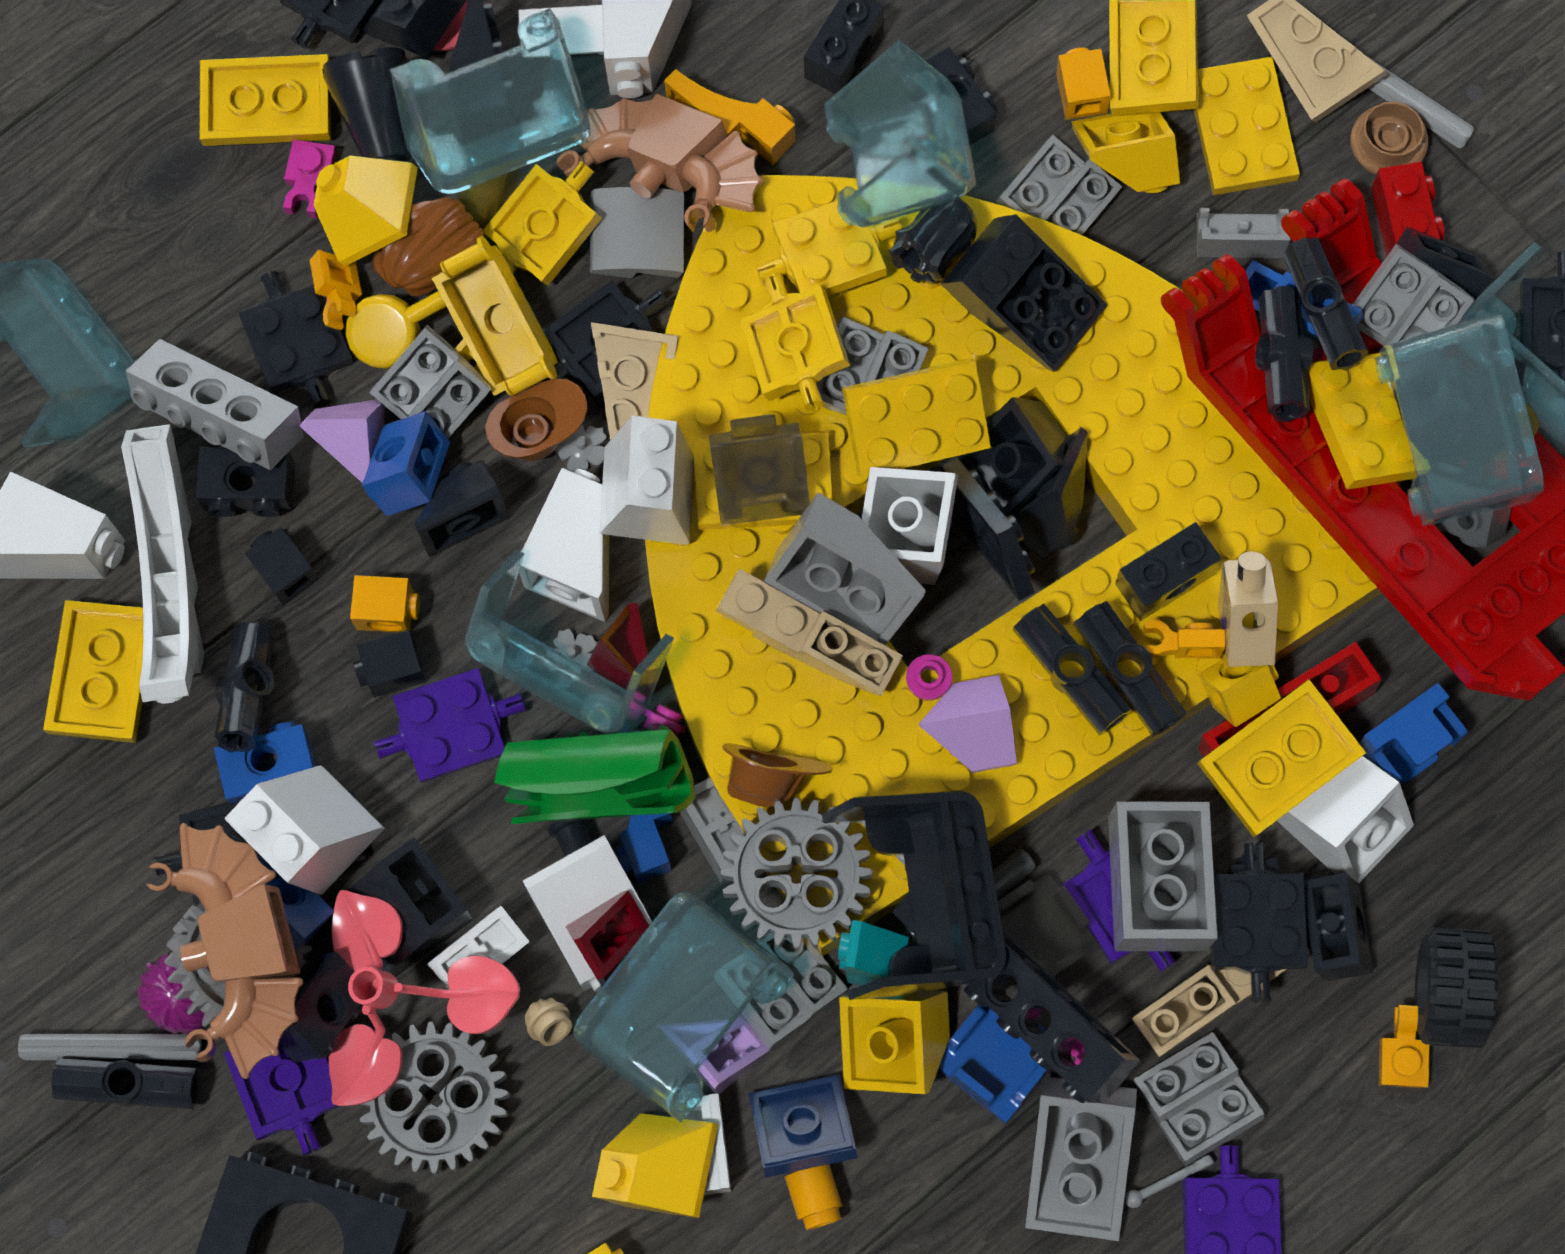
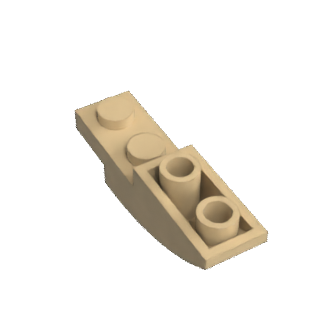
M739 569L734 575L715 610L754 632L753 637L823 673L877 696L883 694L903 656L827 612L822 611L818 613L742 569Z
M1307 947V952H1308V955H1309V954L1311 953V951H1310V950L1308 949V947ZM1212 964L1207 965L1134 1016L1132 1020L1158 1057H1161L1252 996L1251 974H1245L1237 970H1212ZM1287 969L1269 974L1270 982Z

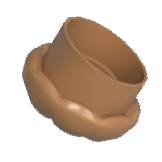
M1384 102L1366 110L1357 118L1351 130L1350 143L1357 162L1367 172L1376 176L1379 168L1423 161L1428 150V134L1418 113L1408 105L1398 102Z

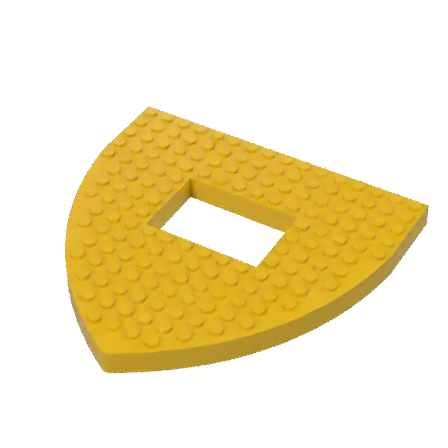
M762 175L760 177L763 178V183L759 185L753 197L754 212H745L719 205L712 209L711 214L716 220V227L712 232H707L703 228L683 276L665 334L678 336L675 359H666L668 344L662 343L648 412V418L677 421L693 455L695 438L829 432L832 501L856 515L863 512L869 476L861 478L857 474L847 415L823 406L818 409L815 404L816 410H805L800 390L791 391L768 401L762 394L740 319L760 311L768 302H771L765 282L764 284L761 283L756 266L780 258V245L774 233L773 222L856 194L864 215L872 222L873 226L898 217L902 228L912 223L920 210L929 201L949 194L959 197L973 210L977 218L974 242L994 218L1017 214L1107 304L1106 308L1054 372L1048 370L973 316L941 285L942 281L964 254L950 265L945 272L943 280L937 281L935 285L928 284L925 280L917 283L910 278L912 274H909L904 268L897 269L892 262V257L888 250L893 247L896 237L879 242V251L887 269V276L828 296L836 324L838 325L841 318L845 317L881 334H885L889 330L927 347L928 350L920 370L966 359L975 360L986 423L1012 397L1044 402L1066 437L1080 427L1088 432L1085 478L1126 534L1125 538L939 656L951 668V686L957 682L999 675L1010 707L1017 765L971 773V770L919 726V723L941 698L927 701L919 699L911 693L906 682L908 667L902 658L883 694L877 696L823 673L753 637L754 632L715 611L739 569L764 582L778 547L794 525L698 530L694 458L690 542L684 545L645 540L649 580L658 631L681 714L707 777L711 778L720 798L745 835L747 833L742 826L744 818L756 825L759 822L757 808L761 807L769 816L775 814L774 806H757L733 798L728 794L727 786L732 756L723 750L722 746L725 743L743 745L765 753L809 758L826 763L833 768L831 773L804 774L792 796L782 803L785 811L791 810L794 798H799L801 810L808 811L813 800H818V814L822 815L832 806L836 807L854 797L954 791L970 793L982 806L988 845L991 848L1211 705L1199 674L1226 657L1225 649L1220 659L1175 658V655H1163L1159 658H1152V665L1185 709L1186 715L1164 732L1152 737L1132 709L1119 724L1099 736L1066 694L1054 688L1050 675L1013 631V627L1023 616L1042 604L1048 607L1078 645L1084 646L1090 651L1094 664L1108 680L1107 672L1073 626L1074 621L1095 605L1107 601L1137 644L1144 648L1147 645L1157 646L1162 643V639L1158 634L1143 633L1144 623L1150 620L1164 622L1173 632H1178V629H1185V626L1190 623H1210L1213 625V629H1222L1218 599L1223 563L1228 560H1238L1239 556L1245 552H1258L1271 562L1278 600L1275 662L1382 594L1187 377L1175 322L1161 305V296L1170 289L1178 287L1152 271L1089 238L1026 213L965 195L893 182L844 177ZM784 275L783 281L787 293H799L797 287L788 279L787 275ZM945 459L903 469L928 471ZM1197 522L1222 558L1217 573L1140 621L1115 585L1119 569ZM1254 612L1246 614L1242 619V624L1245 627L1253 629ZM888 641L885 646L896 651L891 642ZM1124 660L1117 665L1119 671L1127 677H1136L1142 673L1140 666L1132 660ZM1066 661L1059 666L1061 672L1069 678H1078L1084 674L1082 666L1075 661ZM930 669L923 671L920 675L921 679L926 683H933L938 679L937 673ZM1118 692L1121 695V697L1126 701V703L1130 706V704L1127 702L1122 693ZM851 821L850 829L846 834L848 836L857 833L863 835V841L855 850H868L870 852V859L859 864V867L871 869L872 878L859 881L860 884L870 889L869 897H856L855 899L863 907L862 915L848 912L847 916L851 923L852 920L872 925L891 913L909 892L905 865L895 856L880 854L871 846L866 828L861 823ZM771 841L761 848L760 854L767 861H778L783 858L787 849L780 842ZM816 841L807 849V854L815 861H824L833 853L830 844L824 841ZM792 865V871L788 874L766 872L768 876L790 875L792 883L795 884L801 883V877L806 875V873L802 872L801 865ZM828 870L826 872L814 873V875L835 878L838 876V872L836 870ZM775 887L785 901L787 896L785 892ZM815 887L808 893L807 900L814 907H826L833 900V894L825 887ZM836 924L834 926L836 940H830L823 932L818 935L819 946L816 949L823 957L839 946L841 933H850L851 929L848 930Z

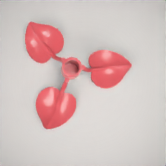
M340 890L336 898L332 917L333 950L355 971L349 979L348 991L355 1002L363 1005L362 1013L368 1015L375 1027V1031L367 1025L357 1024L342 1030L336 1037L338 1044L329 1055L332 1103L338 1106H354L367 1103L387 1092L398 1079L403 1064V1052L398 1043L383 1038L385 1026L376 1013V1009H384L391 1006L397 999L398 993L450 998L447 1004V1015L451 1023L460 1031L469 1034H481L498 1026L519 999L520 985L514 974L506 966L484 956H468L453 963L449 968L447 978L450 990L398 983L391 973L381 970L383 968L381 958L393 955L400 946L403 925L399 913L392 905L381 899Z

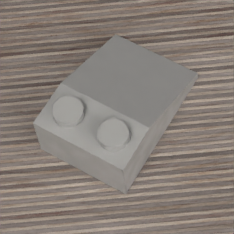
M820 493L816 494L778 547L764 579L766 584L818 613L825 611L883 645H886L924 597L926 591L858 515Z
M1044 1077L1025 1228L1119 1241L1137 1089L1118 1087L1105 1103H1088L1086 1101L1083 1104L1065 1091L1062 1086L1065 1082L1064 1079Z

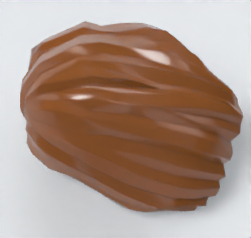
M444 197L412 204L407 236L375 251L372 259V270L390 286L403 288L411 296L428 294L436 288L432 278L443 272L440 262L475 245L477 238L483 236L484 232L479 228L478 223L473 221V216L466 212L465 205L458 199Z

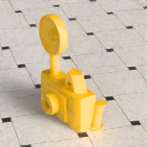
M483 236L477 238L475 245L440 262L443 272L432 278L438 289L437 292L411 306L395 295L377 294L367 297L356 305L355 315L353 317L349 316L346 322V338L355 356L371 367L387 369L394 364L419 335V321L447 307L463 337V340L456 346L455 350L469 363L471 359L476 361L474 368L492 387L491 391L494 396L504 391L510 396H514L546 378L551 380L557 378L554 365L558 362L548 339L501 251L497 246L491 247Z

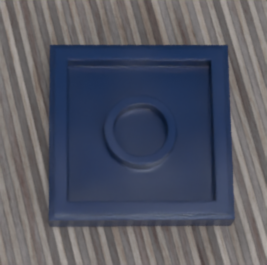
M839 1074L748 1093L765 1178L858 1158Z

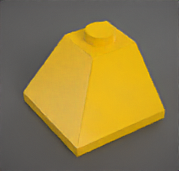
M1160 112L1112 116L1111 113L1071 121L1072 129L1089 159L1135 191L1158 193L1166 190L1168 186L1180 184L1175 134Z
M348 156L333 165H327L319 172L316 179L317 188L313 206L340 264L345 267L407 236L418 167L409 162Z
M928 991L912 995L849 1000V995L840 996L844 1089L911 1094L930 1093L950 1038L947 991Z
M640 1113L602 1149L592 1197L629 1208L699 1218L718 1124Z

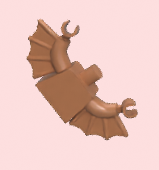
M656 94L649 101L635 102L622 98L621 101L607 108H590L580 121L561 129V133L587 151L580 156L577 152L568 150L558 157L557 165L565 172L567 177L576 168L579 161H582L589 167L593 163L599 165L613 158L631 159L637 172L630 181V186L637 194L644 198H651L661 184L679 192H686L692 186L696 188L695 204L690 206L684 215V221L692 232L696 229V222L705 217L703 227L706 231L712 232L715 229L716 220L710 210L714 209L716 205L745 212L755 211L753 197L759 185L763 183V178L758 176L755 171L758 153L742 143L738 131H734L728 136L721 119Z
M182 823L180 825V842L183 869H180L179 872H173L165 864L154 863L149 868L164 869L167 873L166 882L160 886L146 885L157 892H164L171 886H176L178 891L192 893L200 899L206 910V913L198 917V926L202 939L182 945L180 948L181 959L188 972L209 966L213 981L225 983V998L222 1010L210 1022L211 1027L207 1031L197 1029L190 1032L186 1037L185 1045L187 1048H190L199 1039L208 1040L207 1048L196 1056L197 1061L206 1062L216 1052L215 1041L220 1037L225 1039L241 1077L247 1079L258 1062L271 1055L277 1056L279 1054L278 1047L283 1033L293 1023L298 1021L295 1001L303 980L299 977L278 978L294 976L301 972L280 889L266 885L267 882L276 877V873L261 863L255 849L249 843L236 842L224 832L221 825L210 830H197L189 827L186 823Z

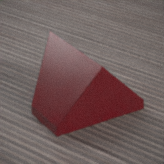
M635 602L629 603L600 638L586 665L639 702L648 699L654 689L638 603Z
M629 890L619 893L565 926L611 1003L615 998L640 940L651 930Z

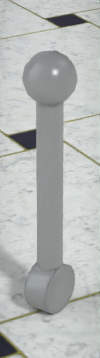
M1207 1155L1140 1191L1129 1190L1125 1195V1203L1130 1208H1138L1141 1206L1143 1199L1196 1172L1208 1168L1215 1162L1211 1155Z

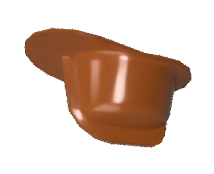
M554 379L541 382L517 395L505 399L495 406L490 412L485 425L487 440L494 450L504 456L528 461L543 459L550 455L559 443L568 439L580 428L587 412L586 396L577 384L568 379Z
M725 743L722 746L723 750L732 756L727 786L728 794L733 798L757 806L771 807L775 805V801H780L782 804L792 796L804 774L823 775L831 773L833 770L830 765L809 758L765 753L757 749L731 743Z

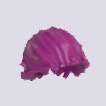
M169 953L159 957L154 964L151 962L147 963V972L141 975V984L137 990L139 1005L146 1012L147 1019L151 1020L157 1027L174 1034L178 1032L189 1034L197 1029L203 1030L205 1027L202 1026V1020L205 1013L199 1010L189 1015L187 1010L192 1004L190 998L180 1000L175 998L183 987L181 983L168 982V977L177 969L165 964V959L169 956Z

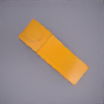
M677 69L664 80L666 98L721 119L728 136L732 132L738 131L740 139L757 151L772 166L796 142L795 121L791 114L780 105L773 107L764 98L757 104L727 98L700 86Z

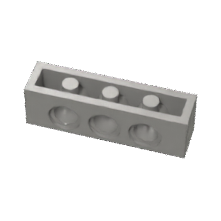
M161 339L126 370L131 391L130 396L138 407L146 411L151 410L167 418L179 428L185 427L203 436L205 440L213 445H221L237 453L247 462H255L271 470L304 437L303 430L299 426L301 420L298 406Z

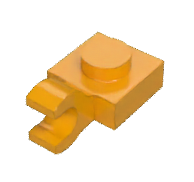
M318 250L310 259L315 294L327 297L323 311V322L327 327L342 330L344 328L343 314L353 317L356 313L355 301L362 295L356 261L344 267L338 262L335 254Z
M1159 620L1147 621L1143 626V633H1156L1162 639V643L1157 646H1145L1151 658L1175 655V658L1220 659L1225 649V629H1213V625L1210 623H1190L1185 626V629H1178V632H1173L1167 624Z
M1398 1005V1007H1394V1038L1380 1039L1379 1086L1428 1088L1429 1045L1422 1043L1421 1040H1415L1418 1024V1006Z

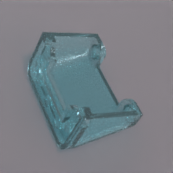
M550 8L528 16L519 24L517 31L522 45L444 75L438 65L423 59H415L390 69L406 148L436 191L448 194L461 192L577 146L586 141L590 136L589 115L562 27Z
M900 40L895 42L824 104L828 122L826 124L828 134L838 144L842 145L845 143L853 152L858 190L846 186L837 194V210L843 220L849 225H858L863 228L959 199L976 186L962 103L958 92L945 76Z
M1500 313L1477 317L1381 348V356L1375 358L1377 374L1381 384L1388 383L1391 390H1396L1417 475L1414 481L1415 488L1408 490V499L1413 516L1420 515L1423 526L1529 503L1543 492L1544 482L1541 465L1507 329Z
M682 891L666 904L608 978L604 986L601 987L583 1010L574 1027V1038L606 1069L681 1123L688 1113L697 1108L703 1097V1080L696 1073L698 1068L752 998L761 1004L778 1000L786 992L789 981L795 974L785 963L704 901L688 891Z

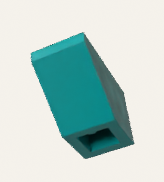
M852 920L850 933H841L838 951L839 969L846 970L848 983L864 985L876 979L888 977V963L891 956L897 950L909 946V937L862 921Z

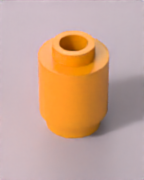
M830 1164L795 1171L785 1176L798 1221L803 1220L806 1231L823 1227L842 1219L839 1208L843 1205Z

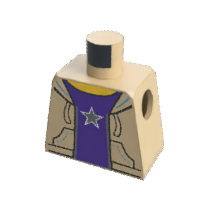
M1245 552L1239 556L1238 560L1224 562L1222 567L1218 610L1221 628L1225 629L1228 667L1275 665L1278 600L1271 562L1258 552ZM1251 612H1254L1253 629L1247 628L1242 624L1244 616Z

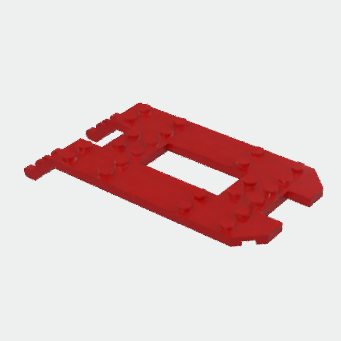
M1341 179L1331 186V194L1321 192L1314 199L1304 203L1301 208L1302 213L1293 210L1281 219V226L1294 242L1304 237L1308 239L1318 238L1337 282L1341 286L1346 302L1353 304L1382 262L1376 257L1364 195L1350 180ZM1225 254L1215 260L1212 266L1213 271L1203 268L1195 276L1184 280L1182 283L1183 291L1178 288H1172L1161 296V305L1175 322L1187 377L1468 689L1530 701L1565 672L1562 664L1536 637L1565 614V459L1520 411L1514 448L1497 452L1485 462L1483 474L1517 486L1509 519L1520 532L1472 567L1396 482L1346 489L1311 403L1310 411L1304 418L1294 419L1290 422L1276 421L1274 416L1268 413L1265 371L1258 370L1255 363L1256 346L1261 334L1245 269L1231 255ZM1359 330L1368 354L1382 353L1389 370L1405 363L1386 351L1381 343ZM1450 336L1446 338L1438 349L1446 361L1453 358L1462 372L1478 367ZM1322 346L1313 351L1312 363L1327 361ZM1466 461L1460 462L1458 464L1465 467Z

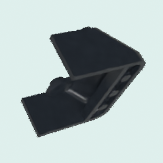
M964 791L854 797L822 814L823 823L865 821L868 840L877 852L886 856L904 855L917 946L904 947L897 950L891 956L888 963V977H882L848 990L849 1000L918 994L983 981L996 976L1002 971L1006 962V951L984 813L981 804L973 795Z

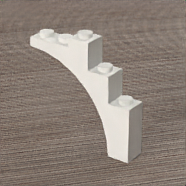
M171 424L126 430L121 446L134 513L142 582L144 644L139 688L143 702L156 700L158 703H172L180 700L183 696H189L193 675L201 673L205 654L194 608L198 585L188 543L192 521Z

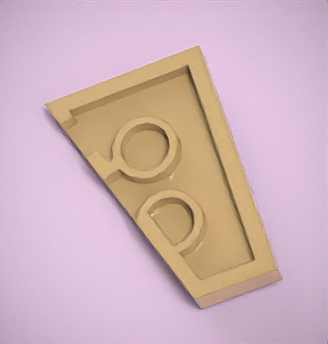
M1268 0L1247 15L1309 117L1315 123L1388 75L1382 67L1328 27L1296 0Z
M591 322L610 440L632 415L648 417L651 391L662 343L668 344L666 359H675L678 336Z

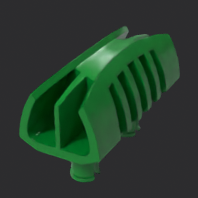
M651 725L647 731L589 736L581 731L577 737H573L571 732L567 738L508 742L500 757L494 782L511 788L504 798L505 802L529 805L523 813L512 817L511 824L678 813L686 809L695 799L693 777L679 739L664 725H661L658 730H653Z

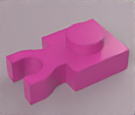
M293 139L284 180L288 186L294 187L285 196L283 209L286 214L294 215L296 204L299 201L306 200L309 202L307 207L309 217L318 219L317 212L313 206L317 188L316 179L324 167L335 164L337 150L334 145Z

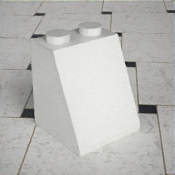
M602 0L604 61L610 95H619L623 98H637L643 95V93H653L691 8L692 0Z
M632 415L605 446L599 534L684 545L690 542L694 455L677 421Z
M870 467L861 520L919 584L935 585L944 565L958 475L948 472Z
M562 468L520 553L516 565L526 589L605 622L609 615V535L599 534L602 484H599L600 479L588 471L576 469L573 473Z
M13 472L9 473L0 490V579H105L109 569L116 568L120 563L125 550L123 545L125 539L106 514Z
M1363 756L1277 820L1335 875L1348 873L1358 883L1414 826L1400 783Z
M321 765L256 784L224 818L287 883L320 895L336 881L385 829Z
M605 835L523 880L583 991L591 987L595 992L603 989L565 926L623 891L629 890L651 927V930L640 940L630 965L633 964L635 969H639L659 957L657 950L664 947L662 939Z

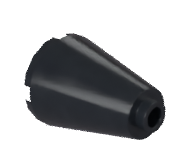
M397 47L374 48L376 55L361 56V52L356 51L326 62L323 65L324 69H322L323 78L360 156L400 161L406 158L408 60L405 50Z

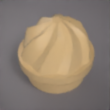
M540 998L537 1002H533L525 1014V1024L530 1037L533 1040L540 1041L544 1046L555 1045L562 1041L572 1028L568 1008L553 998L546 1000Z

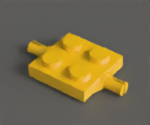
M579 161V164L565 181L549 175L536 164L483 229L484 234L497 244L512 273L517 268H520L521 270L531 272L548 286L602 220V217L588 207L581 194L578 193L592 174L595 173L582 161Z
M854 194L773 222L774 233L780 245V258L759 266L757 265L756 270L762 284H764L767 276H770L773 280L772 274L779 273L783 276L787 275L788 279L797 287L799 293L820 284L825 289L827 296H831L887 276V269L879 251V242L896 237L895 231L902 229L899 218L895 217L873 226L872 222L864 215L858 198Z
M775 273L772 274L774 281L770 276L765 278L771 302H768L760 311L740 319V323L762 394L766 399L771 401L791 391L800 390L805 410L814 411L816 410L814 404L818 409L824 404L816 383L823 377L849 367L850 363L825 289L818 284L803 292L788 294L783 281V275Z

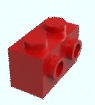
M1422 161L1379 168L1371 186V193L1386 257L1407 227L1444 241L1443 221L1440 216L1434 215L1431 203L1435 199L1434 183L1430 175L1425 176Z

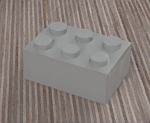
M1117 802L1108 816L1115 951H1207L1217 940L1209 802Z

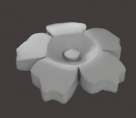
M581 425L576 433L559 443L554 452L559 455L561 461H568V471L575 472L576 469L588 471V463L599 468L604 463L605 447L601 445L606 441L607 436L604 434L603 428L589 426L585 432L583 425Z
M570 629L560 630L558 637L553 641L556 648L545 650L544 661L550 665L553 671L559 670L558 679L567 684L579 680L580 672L587 676H592L594 670L586 664L597 646L593 636H586L580 633L575 640Z

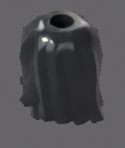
M948 194L932 199L920 210L910 225L895 231L896 239L894 245L888 250L893 264L897 269L904 268L909 274H912L910 278L914 282L921 283L925 280L928 284L935 285L937 281L943 280L945 272L950 265L972 246L976 238L977 218L971 207L957 196Z

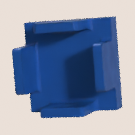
M1437 683L1367 733L1359 744L1366 752L1363 757L1399 783L1406 784L1434 764L1438 759V752L1449 744L1454 747L1461 742L1468 731L1448 707L1446 701L1449 699V696L1440 684Z
M978 1005L949 1040L938 1070L1006 1125L1047 1074L1048 1070L1032 1059L1029 1054L1032 1048L1021 1037L1018 1039L1011 1037L997 1024L996 1020L999 1016L988 1005L986 1007ZM1038 1023L1039 1028L1043 1033L1047 1031L1042 1025Z

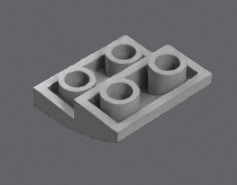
M1052 134L996 202L999 205L1043 219L1083 235L1122 186L1090 159L1084 162Z
M632 187L599 188L591 191V209L601 216L602 220L590 233V273L623 278H632L636 273L674 278L680 277L684 272V192L658 188L651 198L647 199L637 194Z
M1396 244L1352 305L1360 308L1364 316L1357 328L1381 343L1386 351L1406 362L1435 346L1439 349L1474 302V298L1428 264Z
M842 317L837 327L850 366L823 377L816 383L824 403L823 407L847 415L842 387L920 370L928 348L889 330L885 334H881Z
M426 325L369 393L400 419L426 411L444 435L449 438L492 387L461 354L430 326Z
M769 933L761 942L757 940L752 948L722 967L714 975V979L769 1050L818 1015L848 990L819 951L814 949L808 937L802 938L799 951H795L792 938H785L782 946L777 949L775 948V934Z
M1213 1032L1134 1079V1083L1185 1167L1264 1120V1112L1239 1077L1238 1068Z

